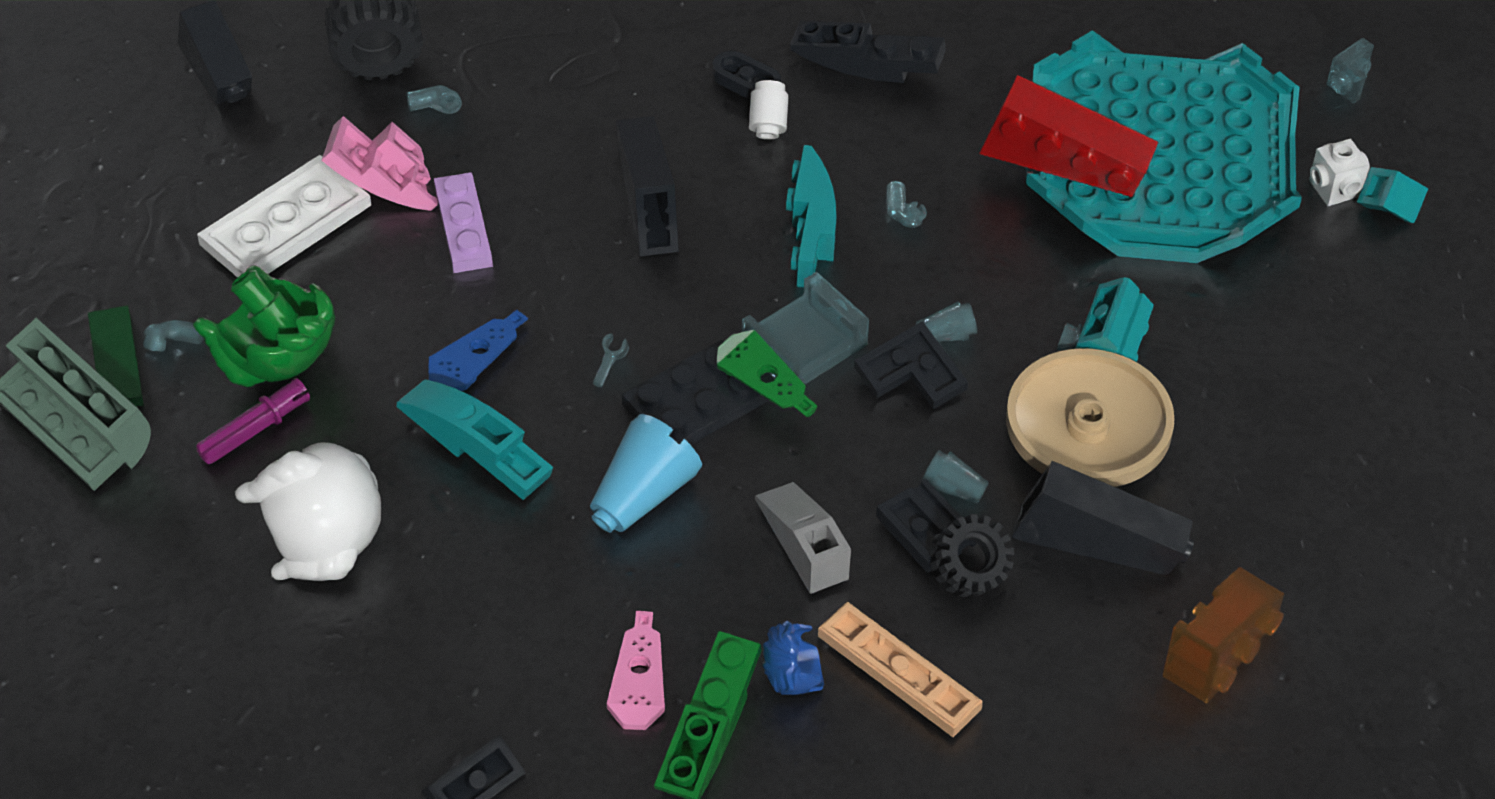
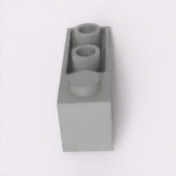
M791 482L755 496L756 502L810 594L849 579L850 546L832 516L798 485Z

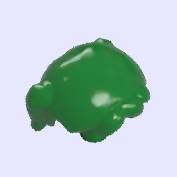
M252 265L232 284L230 291L234 292L242 302V305L234 313L223 319L219 324L204 317H199L193 323L195 330L204 338L205 344L210 349L216 365L224 372L231 383L243 387H252L265 381L277 382L290 379L308 369L324 352L335 325V313L330 298L317 284H310L311 292L290 281L275 279L260 267Z

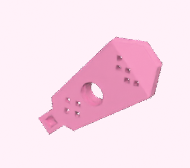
M636 611L634 628L625 631L607 699V709L623 729L646 730L665 712L660 633L652 628L653 612ZM642 665L648 670L645 673L638 674L632 672V668Z

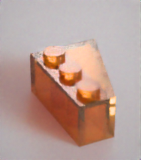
M1241 567L1214 589L1212 593L1214 599L1208 606L1200 602L1194 607L1192 613L1197 617L1192 622L1187 624L1180 620L1173 628L1163 677L1206 704L1209 703L1218 691L1225 693L1229 689L1237 675V667L1241 662L1249 664L1260 648V639L1265 633L1272 636L1284 617V613L1280 612L1284 593Z

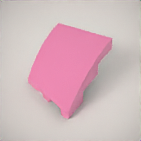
M344 116L333 125L321 160L330 168L355 185L392 202L432 211L438 205L437 198L428 193L426 184L431 178L424 164L425 159L421 146L397 125L391 122L373 140L369 139Z

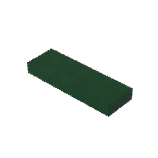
M128 305L88 312L96 371L134 406H143L142 388Z

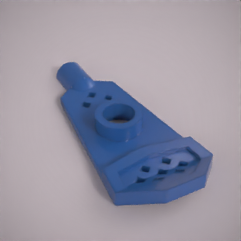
M516 310L504 320L492 319L429 356V380L445 384L460 391L467 390L477 380L476 377L517 338L515 329L526 322L528 317ZM479 348L487 351L483 354L473 353L475 349Z

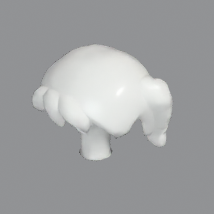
M316 443L303 449L302 452L290 451L280 459L270 463L253 481L245 482L235 491L236 499L242 503H260L265 522L279 552L284 557L271 570V575L276 580L300 578L302 580L325 581L344 578L353 568L357 556L372 541L381 521V497L378 492V483L374 473L370 470L368 462L362 455L332 443Z

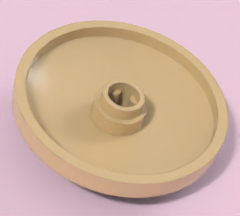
M1081 348L1069 349L1040 358L1018 376L1008 397L1006 426L1011 442L1017 452L1038 472L1043 474L1051 461H1055L1108 485L1117 487L1140 479L1162 461L1168 451L1172 438L1174 409L1171 399L1161 382L1139 363L1109 351Z

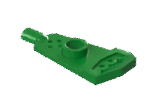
M755 330L732 334L718 347L717 368L727 375L735 377L782 409L794 406L805 417H810L816 411L817 405L804 395L806 385ZM767 372H771L776 376L775 380L769 383L763 382L760 378Z

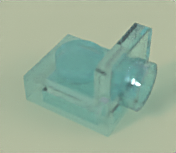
M1361 38L1333 58L1326 84L1352 103L1357 102L1361 97L1366 74L1371 68L1370 58L1374 45Z

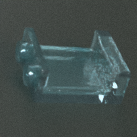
M818 272L804 279V295L759 323L751 315L742 319V332L755 330L804 384H807L864 348L868 342L869 318ZM769 372V373L772 375V377L775 379V378H776L775 374Z

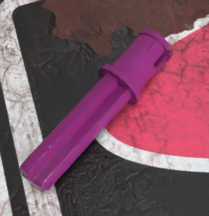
M294 378L290 383L270 396L262 395L259 397L258 404L200 441L196 445L199 456L205 463L212 464L272 423L279 425L282 423L283 416L310 400L308 392L302 393L307 390L298 378Z

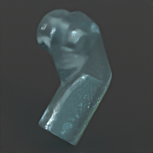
M443 85L406 93L410 111L430 107L444 114H454L462 105L459 94Z
M171 320L149 325L143 333L146 335L143 346L148 350L162 352L166 348V339L201 344L204 338L195 330L193 323Z

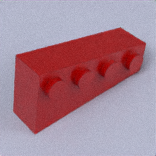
M1017 75L979 154L1132 197L1146 174L1158 141Z

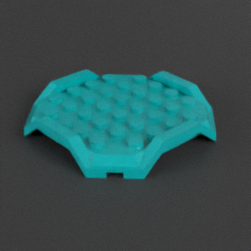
M1092 30L1073 41L1071 49L1059 56L1053 53L1034 64L1032 82L1158 141L1149 167L1132 197L1027 167L1025 168L1026 184L1082 232L1117 256L1189 263L1201 262L1241 246L1300 207L1302 196L1296 190L1295 148L1300 87L1280 71L1273 75L1261 65L1262 58L1243 43L1205 60L1123 53Z

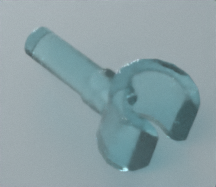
M612 333L606 335L602 341L605 355L593 381V384L598 387L603 386L615 359L623 358L629 350L628 342L624 339L618 351H610L609 345L614 337Z

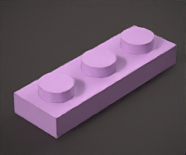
M472 172L434 178L435 192L453 272L458 273L493 267L492 255Z

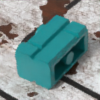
M1122 277L1099 284L1076 348L1109 351L1137 362L1138 348L1142 337L1149 329L1148 320L1154 306L1144 293H1139L1140 289L1130 278Z

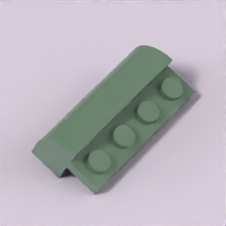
M35 318L6 345L18 363L0 378V404L95 491L122 464L125 463L132 469L139 462L150 441V425L136 406L39 319Z

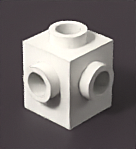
M1351 138L1336 143H1329L1316 149L1313 166L1310 169L1309 181L1326 205L1331 206L1359 197L1366 181L1370 164L1365 153L1360 152Z

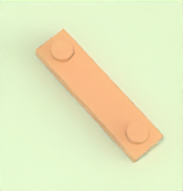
M849 602L840 607L818 628V637L950 736L954 737L982 710L983 701Z

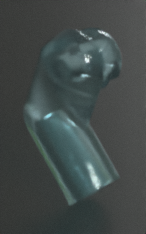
M891 182L888 184L887 214L907 228L920 226L922 220L927 215L925 206L921 204L917 208V201L910 204L906 203V187L903 183Z

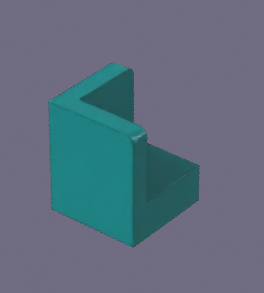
M1371 167L1357 203L1366 208L1387 211L1405 222L1414 223L1428 188L1399 171Z

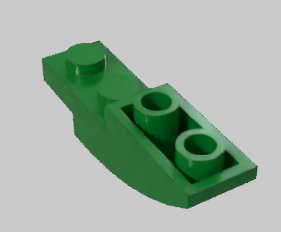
M718 632L690 705H685L654 784L655 789L685 799L701 798L718 767L747 700V688L762 651L761 644L725 632Z

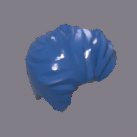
M787 620L782 624L778 623L777 626L771 627L768 630V640L763 644L764 661L762 662V667L774 691L781 693V695H799L823 689L824 680L817 647L801 639L803 633L813 629L811 625L792 624Z

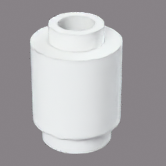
M772 80L755 83V90L751 92L749 129L756 132V137L776 139L779 137V134L787 130L789 95L785 92V84Z

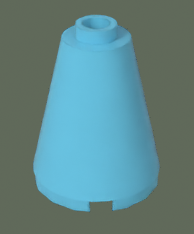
M639 414L637 418L630 422L590 504V508L594 513L592 515L593 521L606 532L611 533L613 530L618 532L625 531L694 478L701 469L702 462L693 447L685 439L680 444L669 436L673 429L667 424L645 414Z

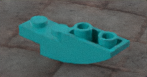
M804 145L801 160H794L791 181L796 183V188L789 187L786 211H793L792 227L797 228L796 241H801L800 247L793 246L791 270H797V287L813 289L817 261L834 260L836 201L829 174L821 158L812 146Z
M425 379L397 402L396 407L456 457L466 452L522 500L551 476L553 466L522 442L525 431L471 395L445 384Z

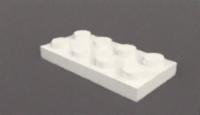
M318 155L197 234L199 245L237 277L245 273L246 269L252 265L260 267L269 274L370 207V195L361 187L321 161L322 156Z

